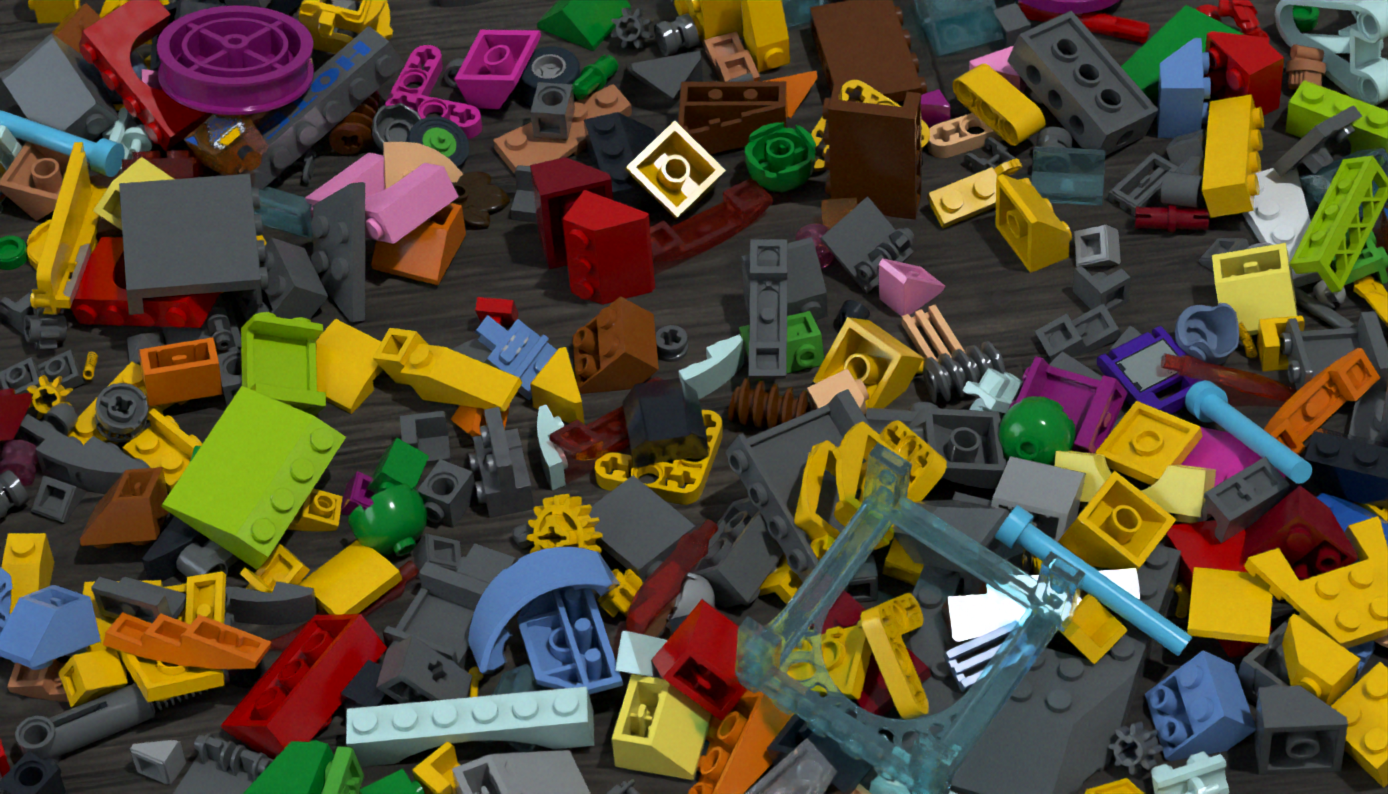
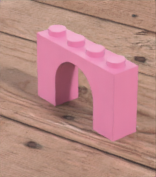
M367 153L305 197V200L310 208L309 216L312 220L313 205L350 183L364 182L365 238L394 244L459 196L444 166L423 163L403 179L385 189L384 155Z

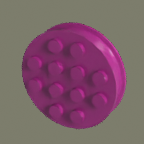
M220 6L195 11L173 21L160 34L157 41V53L161 60L158 71L159 83L164 92L173 100L189 108L207 113L244 115L277 109L298 99L311 86L314 78V68L310 60L313 52V39L309 30L301 22L289 15L267 8Z

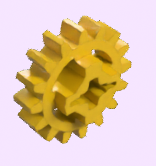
M569 494L554 495V497L542 499V506L534 507L533 510L537 519L528 520V524L534 528L533 534L527 535V540L534 541L535 544L530 553L554 547L585 548L601 553L602 549L596 545V539L602 538L603 533L595 531L594 527L599 523V517L591 518L589 516L592 506L590 504L581 505L582 497H570Z

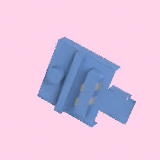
M487 315L475 331L480 336L478 340L492 351L484 363L519 377L523 383L518 392L530 400L532 398L530 383L555 354L557 349L547 342L549 340L547 336L543 334L540 337L519 319L507 331Z

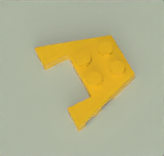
M1378 516L1348 525L1344 532L1358 554L1357 557L1360 562L1300 581L1280 549L1276 548L1249 557L1244 567L1253 577L1258 574L1271 586L1269 592L1279 601L1285 599L1300 613V618L1345 649L1388 635V547Z

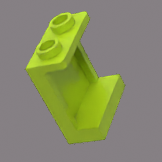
M261 312L253 315L241 328L242 386L316 416L326 407V392L317 391L316 340L323 333V324L313 323L309 319L302 317L293 319L280 318L270 312Z

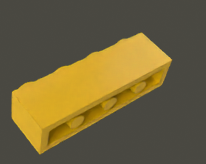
M1252 94L1210 101L1202 192L1210 218L1253 211L1254 196L1260 194L1256 173H1261V161L1258 151L1263 150V142L1259 129L1264 128V116L1261 107L1255 108Z

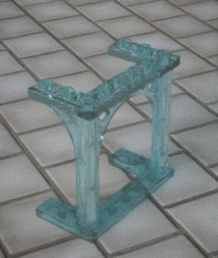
M877 443L868 456L862 505L786 607L766 626H762L747 616L738 628L735 675L738 676V681L745 688L755 693L758 691L764 693L772 699V703L780 711L788 715L796 714L806 721L807 727L812 732L821 737L828 735L840 743L841 749L847 755L857 760L863 758L875 766V771L882 778L890 782L898 781L909 788L910 794H949L953 777L1058 629L1064 633L1072 622L1086 573L1050 551L1041 564L1038 580L908 499L907 492L912 463ZM892 524L1027 609L975 683L958 702L935 715L912 720H897L878 716L850 701L831 679L826 669L821 649L822 629L831 607ZM812 624H814V630H809ZM804 640H807L812 645L810 652L801 650ZM795 647H798L800 649L799 651L792 652L795 649ZM807 662L815 666L816 673L809 679L795 680L787 674V670L795 663ZM819 685L827 691V695L822 698L819 696V692L810 689ZM854 711L857 717L853 718L847 712ZM956 716L953 722H951L950 719ZM932 726H938L944 730L938 733L935 738L929 729ZM882 729L892 732L894 734L893 743L885 735H879L878 732ZM908 731H915L919 736L913 743L910 755L902 746V737Z

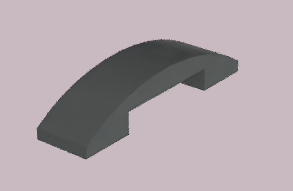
M787 239L750 240L749 379H786Z

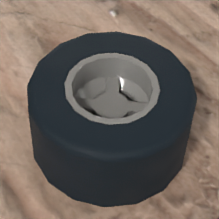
M548 46L535 49L519 79L521 96L524 101L532 107L538 82L572 85L581 76L579 61L576 56L561 47Z

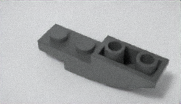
M29 414L23 418L19 426L24 446L37 454L42 473L55 480L90 492L106 494L125 470L150 468L146 462L139 458H131L111 442L105 443L92 436L83 445L77 438L73 436L67 437L58 432L49 422L45 420L39 421Z

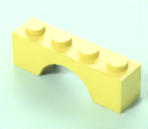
M1056 451L1054 466L1086 473L1079 508H1084L1086 502L1091 500L1112 474L1108 468L1105 455L1079 451ZM1179 464L1168 465L1162 477L1154 485L1140 491L1168 513L1175 514L1176 521L1186 523L1198 522V517H1202V509L1206 500L1203 496L1205 492L1212 489L1215 485L1216 469Z

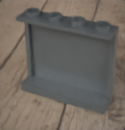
M250 174L119 183L129 315L144 314L143 298L255 289L257 305L262 304L261 289H269L267 267H259V262H266L264 240L257 241L256 237L263 235L261 214H254V210L260 209L259 188H251Z
M849 389L837 393L823 407L746 439L744 434H740L725 451L731 469L739 475L747 489L750 501L758 507L767 523L770 535L778 541L787 556L789 567L793 572L797 573L803 584L881 549L878 548L854 558L849 556L833 557L826 551L823 561L820 562L810 547L811 540L808 539L809 535L794 523L803 473L812 446L828 440L836 447H839L845 434L856 423L863 421L870 426ZM825 469L816 514L844 535L850 534L852 532L834 517L835 506L840 501L836 477ZM857 489L855 498L858 501L860 498L861 489Z

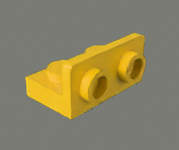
M153 408L147 413L151 426L122 448L124 454L133 459L139 458L143 460L150 468L163 467L166 488L170 493L189 465L194 447L201 446L202 443L195 435L191 434L188 436L183 432L171 416L166 415L164 417Z

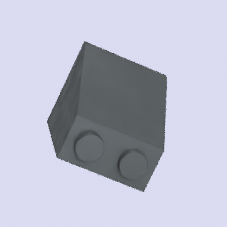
M52 33L1 76L2 81L28 120L93 141L119 119L109 93L103 85V79L94 63H88L79 52Z

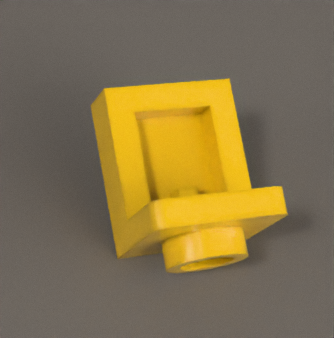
M278 544L255 573L244 567L240 574L249 582L246 589L272 593L277 581L298 585L310 569L286 547Z

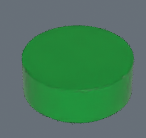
M1293 5V20L1300 32H1307L1314 29L1318 24V7Z
M17 236L1 237L0 269L13 270L22 266L28 259L24 240Z

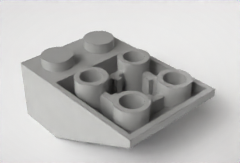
M570 750L489 754L452 768L456 794H591Z

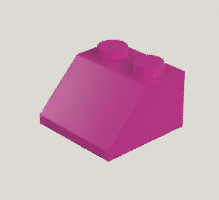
M539 30L479 31L454 79L468 105L481 109H500L517 85L542 36Z

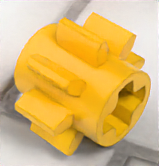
M42 375L39 377L41 387L34 385L27 387V391L33 394V400L29 407L34 406L39 411L37 419L43 418L58 403L71 405L66 399L73 389H65L61 385L62 376H58L53 382H49L46 375ZM47 392L48 394L55 393L57 400L52 403L50 401L44 402L42 396Z
M614 569L612 573L620 585L605 596H600L597 601L611 617H614L618 612L628 617L644 602L645 595L641 590L645 585L631 569H628L624 574L618 569Z

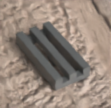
M1153 152L1109 191L1108 201L1113 204L1117 201L1120 202V208L1125 211L1130 208L1131 214L1135 216V206L1149 207L1161 196V187L1165 173L1167 171L1175 172L1178 166ZM1156 165L1160 166L1151 175H1147ZM1140 181V185L1137 186L1129 195H1126V193Z

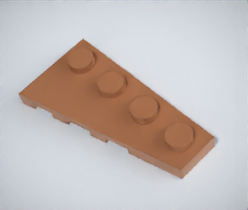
M612 84L588 95L583 100L574 102L575 112L568 139L533 137L532 122L494 139V150L514 174L518 165L530 166L568 157L572 153L577 156L586 149L584 119L615 112L629 117L632 114L630 102Z

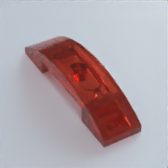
M750 178L723 191V202L675 226L670 227L665 221H662L650 227L653 260L660 262L680 260L705 252L725 242L764 213L773 203V198L756 181Z
M657 376L648 382L660 381L662 379ZM623 405L587 425H584L577 419L551 433L549 440L575 460L600 459L606 453L619 452L629 446Z

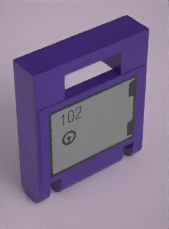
M1162 326L1152 329V335L1146 332L1110 350L1109 357L1105 353L1097 357V366L1105 376L1117 379L1127 391L1125 400L1131 407L1136 401L1172 414L1186 407V394L1195 383L1204 380L1210 381ZM1182 380L1181 391L1162 401L1155 396V393Z

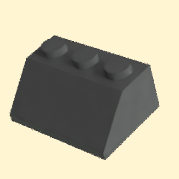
M749 497L732 502L680 572L681 586L690 578L687 576L688 573L697 574L707 579L714 591L715 604L723 608L741 604L746 606L753 602L760 594V585L767 576L777 569L780 563L779 559L784 554L778 541L770 535L767 523L758 507L752 504Z

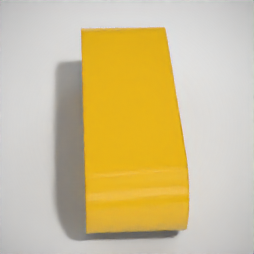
M986 63L978 65L953 80V91L957 99L1010 145L1016 146L1045 128V118L1040 108Z

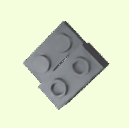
M500 408L485 409L486 425L480 426V436L473 437L475 452L468 453L473 476L480 474L481 481L475 482L479 504H487L489 518L533 510L532 488L518 428L505 431Z

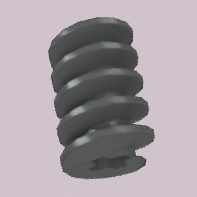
M989 341L981 343L979 348L975 345L968 346L965 353L961 349L953 350L951 357L947 353L939 354L937 361L933 357L925 358L923 362V377L929 396L936 404L937 393L940 392L945 401L951 400V389L954 388L959 397H963L965 392L962 390L968 381L979 383L988 368L1002 374L1006 372L999 350Z

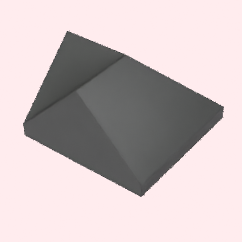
M700 51L631 63L626 66L628 74L668 99L680 98L681 82H703Z

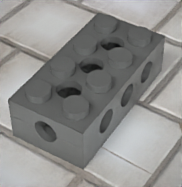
M1072 11L1019 34L1007 60L1093 161L1145 137L1159 111Z

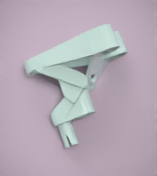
M1388 0L1279 1L1276 6L1275 21L1280 36L1287 45L1292 47L1296 44L1323 49L1324 58L1322 62L1326 64L1325 76L1352 98L1371 105H1377L1388 100V60L1381 57V50L1384 45L1383 39L1388 37ZM1293 5L1350 10L1357 23L1339 30V35L1301 34L1293 20ZM1334 53H1350V63Z

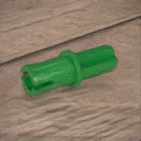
M602 55L594 64L585 66L581 71V76L572 84L573 94H575L576 99L583 100L592 91L602 89L607 79L618 71L616 59L611 55H608L607 58L606 55Z

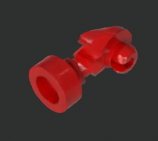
M1219 0L1218 15L1220 17L1228 16L1234 18L1237 27L1241 28L1239 32L1243 33V35L1263 37L1269 43L1268 34L1258 26L1260 23L1255 15L1258 12L1249 0Z

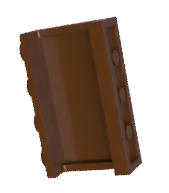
M848 0L810 7L811 35L830 95H832L834 85L843 86L850 80H860L893 102L904 101L907 92L921 93V95L927 93L924 76L918 77L917 74L919 73L916 53H910L911 40L908 29L902 30L901 27L903 26L900 6H894L893 0ZM855 89L853 93L845 92L849 95L848 101L863 102L859 98L861 94L859 90Z
M834 85L831 98L826 97L824 100L822 113L823 119L828 120L824 129L823 143L824 145H829L825 154L824 169L830 170L826 178L825 194L831 195V210L850 212L868 196L884 216L916 220L922 196L921 93L907 92L903 107L842 100V86Z

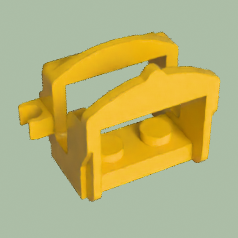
M304 0L300 6L299 22L309 30L313 39V49L336 55L354 38L333 32L335 27L360 34L365 28L370 26L387 40L393 37V29L390 27V9L387 0H357L361 1L359 11L326 4L327 0Z
M863 421L856 423L845 434L839 447L826 440L812 446L811 452L808 454L794 523L809 535L808 539L811 540L810 547L820 562L823 561L826 551L833 557L849 556L854 558L889 545V542L894 537V529L892 527L902 476L907 470L908 462L881 439L880 434ZM825 469L836 477L840 501L835 506L834 517L852 532L850 534L844 535L816 514ZM857 489H861L859 501L855 498Z

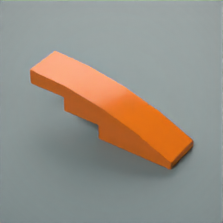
M122 612L105 632L103 645L139 657L181 666L211 669H255L271 648L272 642L200 614L190 625L161 613L153 623Z

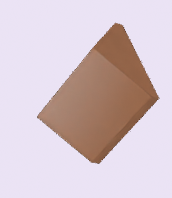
M27 141L0 179V191L35 221H38L55 209L70 156Z

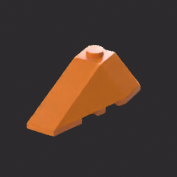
M768 689L747 690L722 721L712 715L706 735V740L709 741L706 756H700L697 770L701 773L698 783L688 791V794H744L772 764L767 747L797 710Z

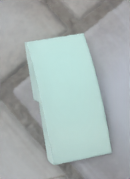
M740 334L706 347L707 360L691 364L687 368L679 370V378L697 391L699 399L721 387L743 366V339Z
M545 404L539 407L537 433L543 471L553 491L566 485L564 469L568 468V462L564 454L562 438L567 437V433L559 416L553 417Z

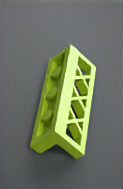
M1373 155L1342 160L1289 264L1296 274L1318 272L1331 292L1342 291L1388 199V177ZM1372 180H1374L1377 186L1379 187L1374 197L1372 190ZM1362 202L1363 219L1360 223L1359 206ZM1349 229L1350 245L1346 249L1345 234ZM1334 256H1336V273L1330 267Z

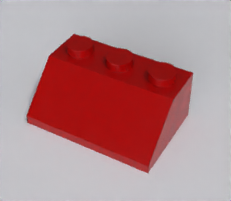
M584 190L562 219L571 293L582 299L591 300L602 305L612 303L620 296L627 299L651 293L655 289L649 213Z

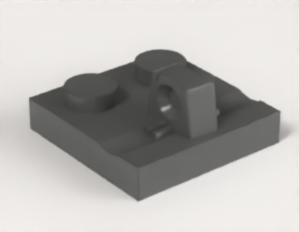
M1353 105L1316 125L1274 163L1272 167L1280 177L1303 164L1314 174L1321 172L1334 161L1330 155L1333 151L1330 145L1335 141L1339 144L1355 132L1352 125L1362 115Z

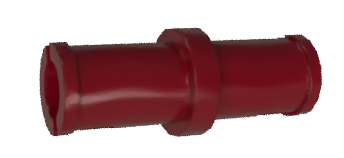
M1168 204V208L1135 206V229H1167L1168 233H1175V229L1208 231L1209 211L1207 207L1176 208V205Z

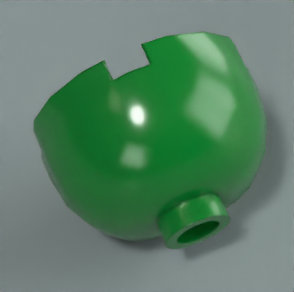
M776 122L760 127L749 136V143L745 146L746 166L751 178L763 189L782 193L796 190L806 183L814 171L816 143L812 135L803 127L795 125V129L784 128V123Z
M1029 396L1022 399L1007 410L999 426L997 434L1002 445L1003 458L1008 462L1009 457L1013 456L1054 466L1056 451H1072L1076 432L1072 418L1070 420L1063 411L1064 407L1049 398Z
M409 484L390 487L371 497L373 505L363 510L360 504L350 514L348 524L361 545L371 547L381 555L395 553L396 556H403L411 552L416 547L415 541L421 537L427 523V510L417 488L413 486L411 490Z

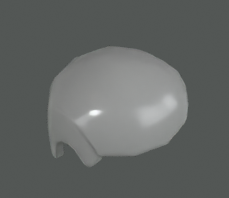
M687 574L690 578L679 589L673 613L668 614V620L689 615L702 599L715 608L714 591L707 579L697 574ZM668 622L665 627L670 629Z

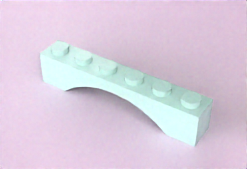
M587 687L347 709L346 745L347 747H353L361 767L396 764L408 756L426 749L442 746L446 742L452 744L466 741L502 740L536 744L551 749L594 746L593 708Z

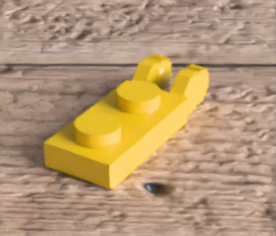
M1019 159L1004 162L995 169L993 167L929 192L927 199L941 227L946 228L995 208L996 176L1015 174L1022 167ZM1029 178L1019 179V181L1032 186Z

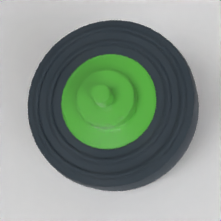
M430 116L419 120L411 128L406 138V142L419 143L437 150L449 158L459 170L463 167L468 157L469 142L466 134L456 123L443 117Z

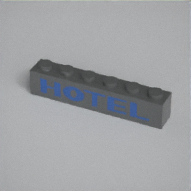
M368 26L314 73L311 86L302 96L285 106L271 110L232 144L233 147H228L214 159L213 162L216 170L221 176L250 174L251 188H259L260 192L405 66L404 62L390 41ZM249 145L254 151L245 155L247 158L259 150L263 153L240 173L236 171L245 161L237 156L236 150Z

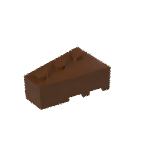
M786 81L681 82L678 124L709 154L747 146L752 132L764 125L781 122L784 123V128H787Z

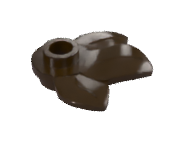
M469 172L463 174L457 182H452L459 197L451 203L462 205L464 222L473 226L489 227L490 215L488 212L501 209L510 203L508 195L501 188L490 184L491 176L487 173Z

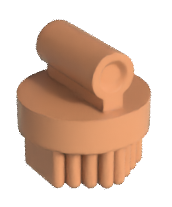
M1294 44L1290 50L1292 60L1286 63V74L1289 75V88L1298 89L1303 80L1322 86V77L1326 75V64L1322 62L1324 58L1323 49Z

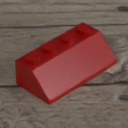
M361 614L314 615L221 724V727L225 732L255 751L275 759L291 741L309 742L318 731L324 729L331 722L332 714L343 703L341 692L368 660L378 664V659L387 647Z

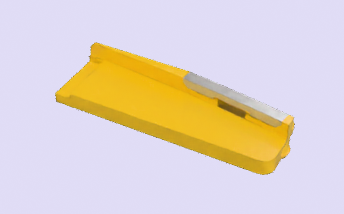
M74 142L37 267L36 280L38 289H32L30 296L31 307L38 309V307L44 308L43 314L58 315L61 308H71L88 263L101 216L93 210L107 188L90 183L83 142Z

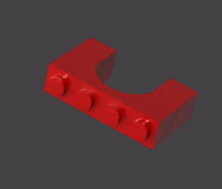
M130 0L83 30L79 49L83 58L90 64L94 63L99 69L106 86L111 90H116L122 97L126 110L133 117L137 116L145 125L149 138L154 143H160L164 150L167 151L198 130L200 125L201 127L204 126L205 121L214 113H207L184 106L169 97L164 90L148 86L135 74L131 66L130 55L139 46L161 33L167 27L171 14L159 0Z
M101 237L89 257L71 305V310L80 324L201 328L220 292L143 298L144 314L129 315L123 238Z

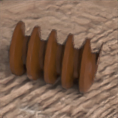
M377 90L331 129L329 142L331 147L339 154H356L360 150L369 148L374 142L372 137V121L379 110L378 104L380 102V93Z
M745 377L741 386H737L732 394L728 410V420L735 422L739 418L740 423L745 426L750 425L754 421L756 428L762 429L768 424V428L771 429L811 412V403L808 402L807 390H802L798 399H794L793 387H788L784 395L781 396L779 395V384L774 383L769 393L765 392L764 381L760 380L755 390L751 389L750 379Z

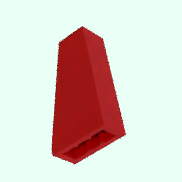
M1216 520L1177 524L1170 527L1163 537V546L1181 551L1179 580L1188 589L1190 597L1194 567L1248 572L1244 567L1246 560L1243 559L1245 529L1221 543L1215 537ZM1218 639L1229 658L1246 657L1260 644Z

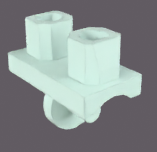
M126 108L120 109L119 119L102 133L103 138L121 143L124 146L125 156L120 168L121 174L133 164L135 156H138L139 153L149 152L153 146V141L146 133L145 125L136 124Z
M988 368L979 383L968 381L962 391L980 397L974 401L970 410L999 411L1001 420L1002 413H1006L1011 403L1017 400L1023 385L1022 381L1011 373L1004 372L1002 374Z
M1203 751L1191 755L1186 761L1187 765L1173 769L1171 766L1163 764L1151 770L1154 794H1229V787L1225 776L1226 760L1221 754L1209 757Z

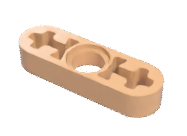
M971 113L932 126L929 129L930 138L927 143V149L931 155L937 158H949L984 147V142L989 137H993L997 141H1003L1004 139L976 115ZM971 127H980L985 131L981 134H971L966 130Z

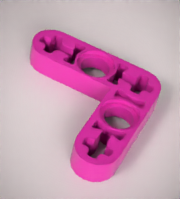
M423 45L417 47L408 58L386 99L385 105L391 106L403 103L405 106L415 110L421 119L426 118L425 116L431 112L442 113L440 117L456 123L464 131L467 139L478 136L483 127L479 109L468 104L429 97L443 69L440 50L435 46ZM411 82L423 83L422 86L415 89L406 87Z

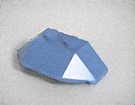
M572 586L561 587L538 596L522 608L517 617V623L536 684L554 689L587 687L589 694L623 686L620 672L615 668L616 660L592 589L584 588L575 591Z

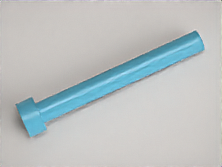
M0 110V125L6 126L16 138L68 156L71 155L74 142H83L86 159L90 163L93 172L113 177L119 172L123 164L125 150L121 143L102 138L96 143Z
M1207 380L1199 381L1188 390L1185 398L1186 408L1200 421L1216 422L1262 458L1266 457L1275 468L1295 483H1304L1310 478L1312 474L1310 463L1228 404L1226 393L1216 384Z
M1017 505L1012 510L995 535L996 539L1010 549L1019 544L1179 657L1191 640V635L1033 526L1031 522L1034 516Z

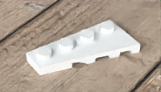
M1274 168L1261 171V173H1256L1260 194L1254 196L1253 211L1243 212L1242 214L1260 243H1271L1273 245L1286 243L1291 262L1311 220L1297 168L1290 170L1282 177L1278 175ZM1292 269L1293 282L1296 287L1323 280L1318 272L1296 274Z

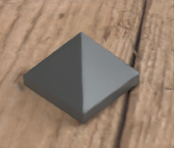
M163 332L143 333L127 337L129 363L132 361L140 365L139 349L165 345Z

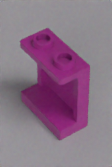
M1036 356L1032 365L1025 370L1022 379V389L1017 400H1014L1010 407L1029 396L1046 397L1058 402L1064 407L1063 411L1070 420L1072 418L1075 424L1076 440L1072 451L1095 454L1096 450L1111 433L1126 398L1127 391L1115 378L1103 375L1100 381L1050 366L1044 358Z

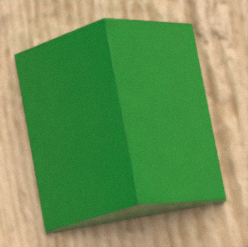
M558 0L537 22V27L594 52L616 28V24L611 20L623 17L622 8H629L631 11V5L627 0Z

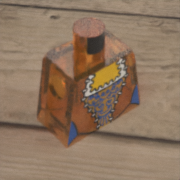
M213 114L184 138L187 145L203 165L224 176L238 175L245 169H257L262 162V155L269 148L268 143L249 114Z

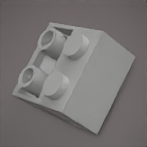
M1011 456L993 495L991 506L1007 509L1011 513L1019 505L1034 516L1031 523H1035L1036 528L1058 542L1077 518L1086 473Z

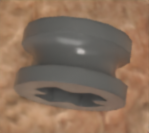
M668 325L656 332L657 354L660 359L667 362H675L687 355L688 337L683 328L676 325Z

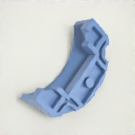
M577 547L543 549L521 557L509 568L502 570L491 581L477 603L468 637L469 645L482 674H492L508 663L505 655H503L505 643L513 635L506 624L522 607L533 599L551 590L565 586H572L575 591L590 588L601 596H605L620 585L600 553Z

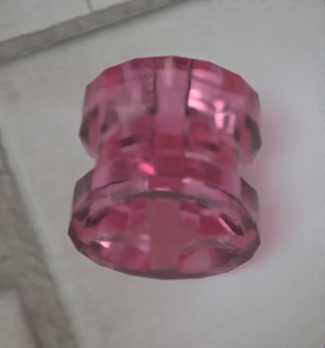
M808 224L797 232L795 236L796 241L812 237L820 268H824L835 258L820 239L830 229L823 224Z
M12 440L4 444L1 453L3 461L0 462V475L10 470L17 476L23 486L34 482L36 476L35 465L38 463L35 451L37 447L23 440Z

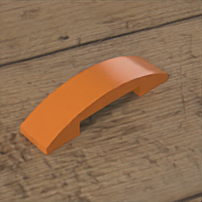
M1357 348L1313 377L1311 381L1301 387L1276 412L1264 430L1297 455H1300L1306 449L1303 442L1346 401H1357L1380 379L1364 350Z

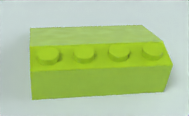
M241 386L161 507L258 570L274 550L344 442L346 436L314 415Z

